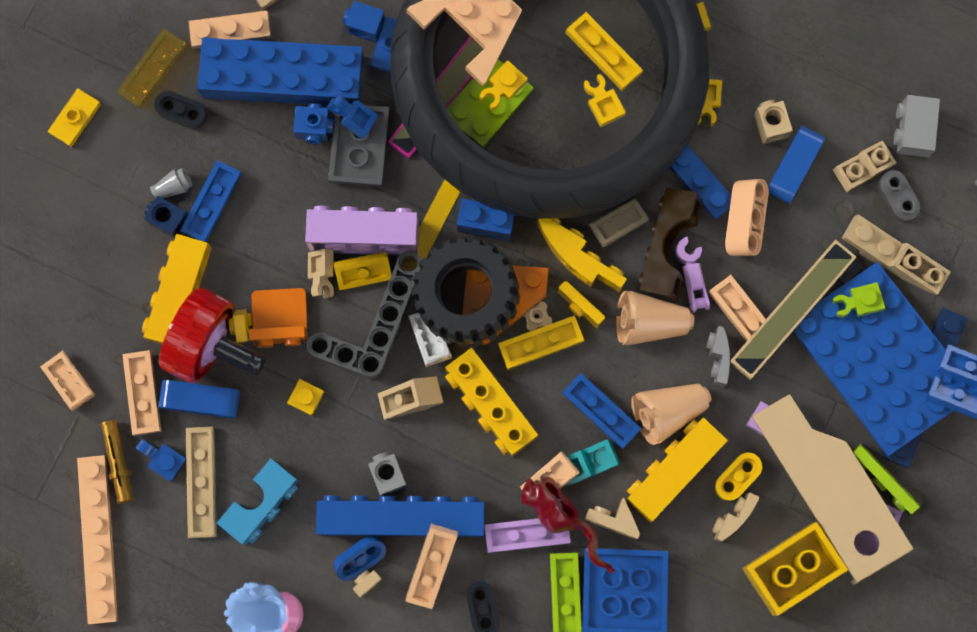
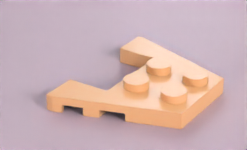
M422 0L410 6L406 13L423 29L445 11L483 48L465 68L482 87L486 84L522 12V9L512 0Z

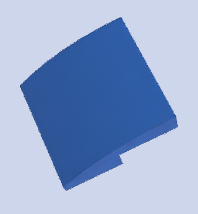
M948 344L926 399L977 419V355Z

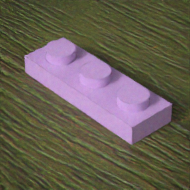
M539 518L485 525L488 553L571 543L569 531L559 534L551 533L544 528Z

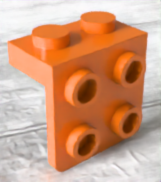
M304 289L259 290L252 293L253 329H249V340L253 345H257V348H271L273 344L284 343V346H300L301 342H308L307 304Z

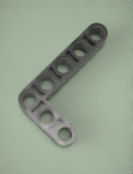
M406 251L399 256L364 348L326 334L317 333L312 335L307 342V348L312 357L317 361L366 379L374 380L381 377L413 297L412 288L415 287L413 278L415 272H419L421 269L419 266L420 256L413 251ZM407 260H414L418 265L415 270L406 271L403 269V264ZM397 285L407 286L408 291L404 296H396L393 293ZM396 310L398 312L396 320L389 322L383 318L386 311ZM378 335L388 336L389 340L385 346L377 347L374 344V339ZM319 341H325L328 344L326 351L320 354L315 353L314 345ZM345 350L353 352V358L348 363L339 361V355ZM368 360L378 361L379 366L376 371L367 372L364 370V365Z

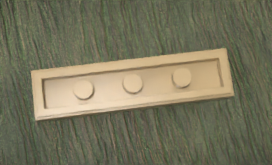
M186 428L188 538L217 537L215 428Z

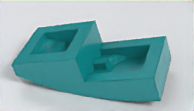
M606 439L567 456L580 473L569 481L566 486L621 464L611 439Z

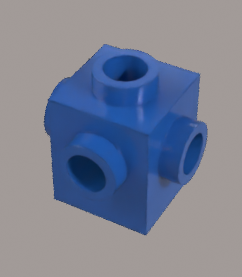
M309 104L308 107L296 106L293 129L296 139L305 140L309 144H321V141H328L329 133H333L334 117H330L328 108H324L320 104Z

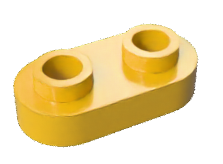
M743 453L738 456L715 482V492L718 497L725 501L737 499L760 475L762 471L760 458L753 453ZM747 462L751 465L752 469L750 472H745L742 469L743 463ZM726 482H730L733 485L732 492L724 490Z

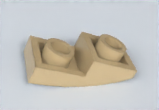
M882 140L861 151L857 156L836 166L833 172L845 191L848 192L892 167L897 162Z
M752 493L746 494L744 498L740 496L734 508V512L737 513L736 517L729 513L725 514L723 518L718 517L712 532L716 533L714 540L721 542L733 534L749 517L760 497Z

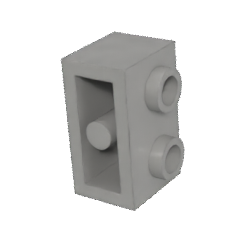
M907 95L902 103L898 104L896 119H900V125L894 134V145H898L897 154L928 158L932 155L936 147L940 99Z

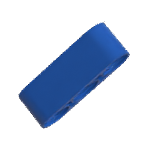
M801 125L768 185L769 194L790 204L826 137Z
M162 380L158 408L236 419L241 391L216 386Z

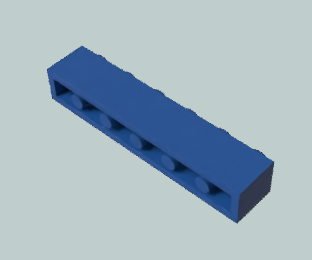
M327 495L324 496V501H317V535L427 536L430 525L434 524L458 531L457 537H484V502H479V497H462V502H451V497L438 496L434 497V502H423V497L407 496V501H396L395 496H379V501H368V496H351V501H340V496Z

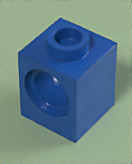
M354 1L351 9H346L343 18L347 34L377 43L384 24L385 13L384 10Z

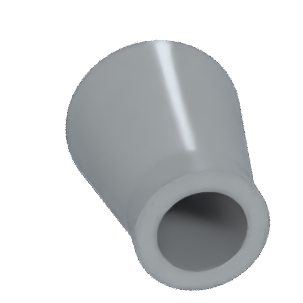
M182 167L180 169L174 168L159 182L151 186L150 189L155 199L157 196L167 198L188 192V188L192 187L193 184L188 173Z

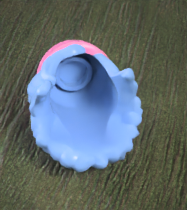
M254 582L245 583L242 588L231 593L226 600L227 609L224 615L228 617L226 623L231 627L232 632H296L303 622V607L299 599L289 592H278L272 585Z

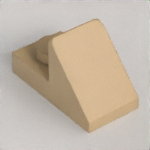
M624 498L620 501L615 518L610 516L611 511L596 506L594 510L588 509L585 521L629 538L638 539L640 535L639 530Z

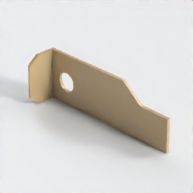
M790 394L752 416L854 578L851 581L853 585L863 581L913 550L910 542L847 442L812 429ZM869 531L876 535L879 541V548L875 554L865 556L856 550L854 539L858 533Z

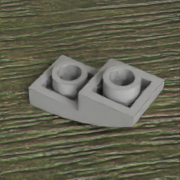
M718 326L715 333L710 332L706 348L711 349L710 357L719 359V362L714 361L710 377L715 378L713 385L724 388L727 385L729 376L730 352L724 327Z

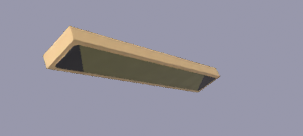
M835 239L730 360V363L751 380L854 261L856 256Z

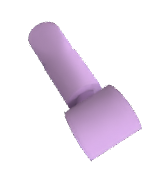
M685 237L674 247L673 256L678 263L686 265L682 267L690 310L692 313L701 308L709 310L710 302L700 263H696V260L702 253V247L693 250L691 255L687 254L685 246L689 241L688 237ZM700 290L701 298L695 299L693 292Z

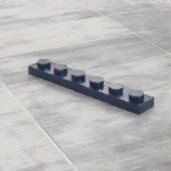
M945 308L940 309L932 333L945 350L948 344L954 347L958 346L968 318ZM923 433L888 457L883 452L881 458L906 469L909 468Z

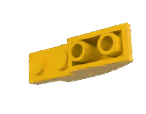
M558 218L537 219L541 234L549 248L573 275L589 287H592L595 280L598 279L620 293L627 280L623 277L624 273L615 266L607 267L600 262L601 258L590 251H587V253L583 252L586 241L583 239L584 235L573 228H570V230L560 225L561 221Z

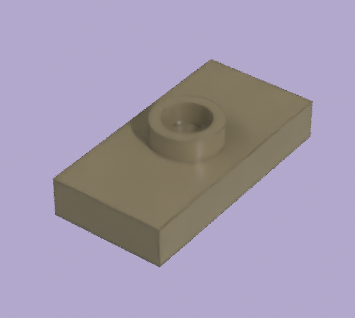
M634 198L589 224V227L604 249L647 224L649 218L637 199Z

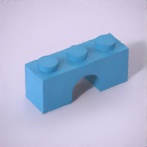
M270 459L253 479L264 492V499L261 505L256 509L247 510L239 503L234 502L217 522L219 526L242 545H247L248 542L253 544L263 531L260 528L266 521H273L280 512L278 506L284 499L289 501L298 490L296 485L299 481L273 459Z

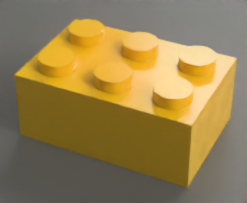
M817 522L809 524L742 568L772 616L780 615L848 570Z

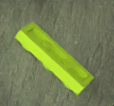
M862 443L853 449V453L864 471L868 469L875 476L872 481L883 492L888 489L894 496L892 502L902 512L907 509L910 514H913L920 507L913 496Z
M578 553L550 554L553 632H582Z

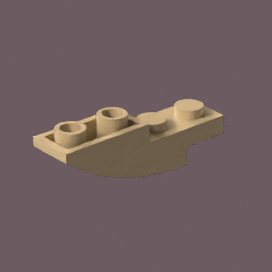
M860 215L853 217L841 238L860 250L859 254L874 264L878 262L886 271L934 295L939 294L951 273L910 244H902Z

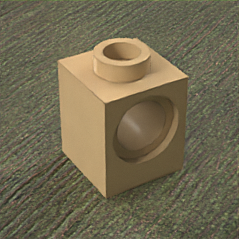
M769 100L761 103L754 117L763 145L789 138L793 130L784 101L775 103V100ZM766 117H776L778 119L779 124H769L766 120Z

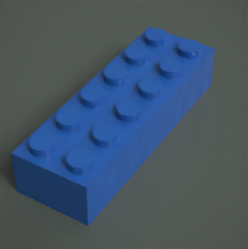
M202 38L197 89L202 98L328 105L332 98L335 99L339 95L350 104L356 100L361 102L364 67L363 49L358 46Z

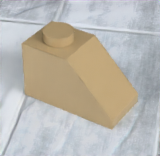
M437 376L412 379L378 393L384 420L423 411L443 403Z

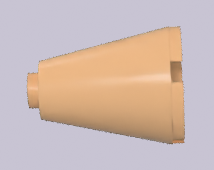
M624 291L620 296L617 308H622L621 316H616V332L618 341L622 345H633L687 335L689 330H692L694 327V315L690 314V310L686 307L633 291Z
M700 384L642 391L632 396V411L635 421L641 420L644 426L640 430L644 438L651 445L662 443L709 408V402H711V395L708 389Z

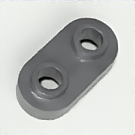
M892 170L886 172L878 182V189L893 217L900 222L913 220L920 211V203L906 177L899 171ZM890 180H896L898 187H892ZM903 203H908L911 206V210H904Z

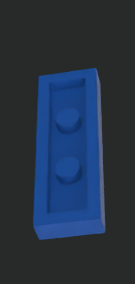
M686 145L670 169L689 191L699 194L704 201L702 207L716 221L730 209L731 195L691 148Z
M218 160L216 161L180 229L182 234L196 240L208 241L242 176L241 171Z
M582 373L562 392L564 397L621 449L642 429Z

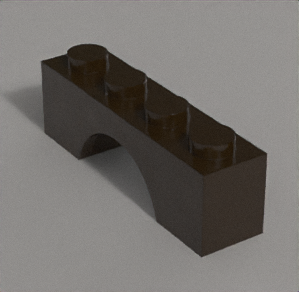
M666 188L664 196L660 198V214L658 221H655L653 224V240L651 247H648L645 260L647 263L645 271L639 277V288L644 295L678 303L684 277L673 268L670 262V248L674 239L681 232L698 225L704 201L697 192Z

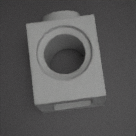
M384 452L372 457L374 462L368 465L380 496H385L407 487L395 454L389 455L388 452ZM386 465L394 468V476L389 480H383L379 476L380 469Z

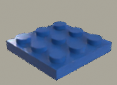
M584 548L582 632H667L668 551L597 548L598 557L602 561L609 563L615 570L610 574L605 568L598 567L592 563L588 557L587 548Z

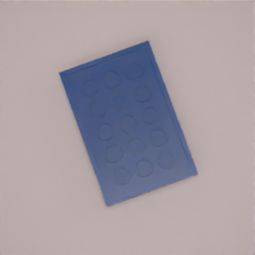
M878 262L818 302L793 330V333L887 457L954 411L926 399L944 355L945 348ZM878 282L885 305L884 311L857 317L856 311L852 310L846 317H837V312L846 309V306L842 302L833 304L834 297L838 295L851 297L850 290L852 288Z

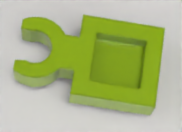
M878 282L852 288L850 290L851 297L838 295L833 298V304L842 302L846 306V309L837 312L836 315L839 318L846 317L852 310L856 311L857 317L885 310Z

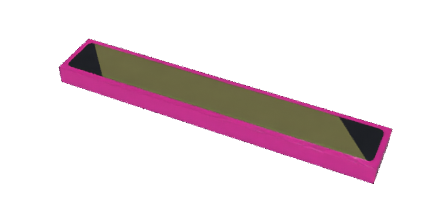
M471 36L436 79L437 88L446 108L449 107L471 80L472 76L465 68L483 50ZM403 123L388 141L391 147L408 159L417 149Z

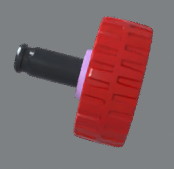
M197 288L184 300L168 328L160 351L159 365L164 371L189 383H197L209 371L217 357L245 371H251L254 375H258L266 362V357L227 338L230 330L229 319H233L234 314L233 303L207 289Z

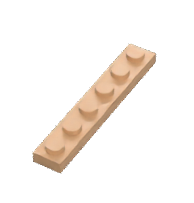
M107 456L77 458L88 624L118 622Z

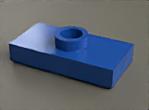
M385 17L370 63L371 68L390 73L391 41L397 19Z

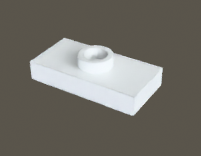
M418 313L408 315L425 366L428 367L452 359L447 342H444L440 336L436 337L424 324Z

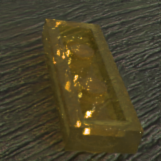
M163 29L118 89L117 93L141 109L186 48L185 42Z

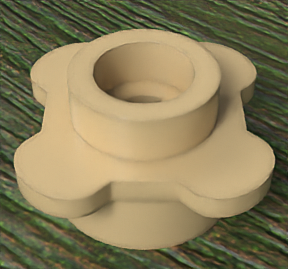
M545 302L537 303V305L530 308L523 315L526 318V328L529 331L552 324V318L547 314V304ZM535 314L539 315L538 319L534 318Z

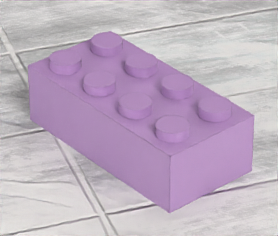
M315 206L314 210L307 209L305 242L310 252L331 249L333 254L372 255L386 251L387 255H401L406 251H413L418 254L417 212H412V209L397 208L396 212H385V209L380 207H371L368 211H358V208L349 206L342 207L341 210H330L328 206Z

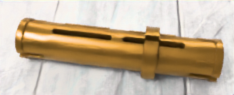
M109 420L100 423L111 470L109 478L114 483L117 504H123L135 500L129 478L132 474L131 470L127 469L117 425L118 422L117 420Z

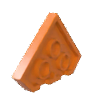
M512 265L519 283L520 302L516 305L517 313L515 318L510 319L508 322L509 327L523 317L536 303L546 298L549 276L548 268ZM467 270L462 315L479 311L487 304L491 297V282L480 271ZM489 338L483 340V345H489L492 341Z

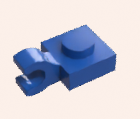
M339 95L335 99L332 98L327 106L333 113L342 115L344 118L340 124L361 139L367 136L378 117L375 112L360 101L356 100L350 104Z
M142 439L136 447L137 450L152 459L148 467L170 482L173 481L186 462V458L164 443L158 450Z

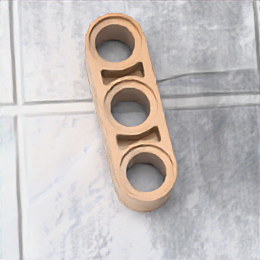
M763 179L738 180L733 185L725 240L726 251L730 256H756L761 250L769 194L768 185Z

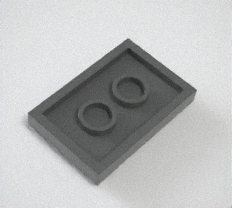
M365 105L375 112L378 117L367 136L362 139L340 124L344 118L342 115L335 114L328 176L329 183L382 187L390 114L389 107Z

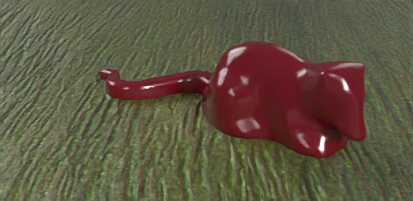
M546 477L537 484L531 478H528L521 494L522 504L532 507L544 528L551 533L559 534L569 530H581L589 541L587 553L591 562L598 567L605 568L610 574L613 573L615 570L612 566L602 561L597 555L598 536L595 530L578 518L577 509L562 493L555 480L551 477Z

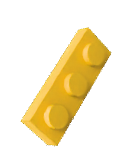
M587 12L566 29L565 33L621 91L642 74L643 70Z
M574 315L500 342L498 346L507 370L583 343L584 338Z

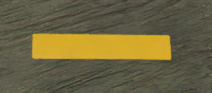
M445 179L419 227L418 255L421 260L422 258L426 259L460 193L459 190ZM407 260L403 264V269L413 271L418 264L414 260Z

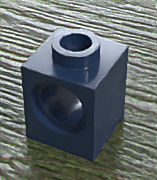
M157 196L155 201H151L147 205L144 215H146L144 220L150 226L174 239L176 234L180 235V229L188 216L185 210ZM165 211L171 212V217L168 221L159 222L161 213Z

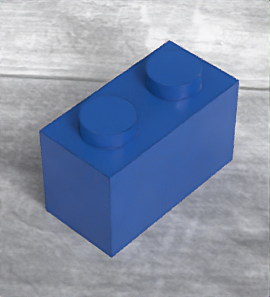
M462 199L457 220V232L510 241L515 215L492 209L478 201Z

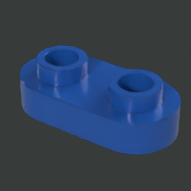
M374 535L367 536L335 559L333 564L334 571L339 579L343 581L354 580L384 558L386 547L379 537Z

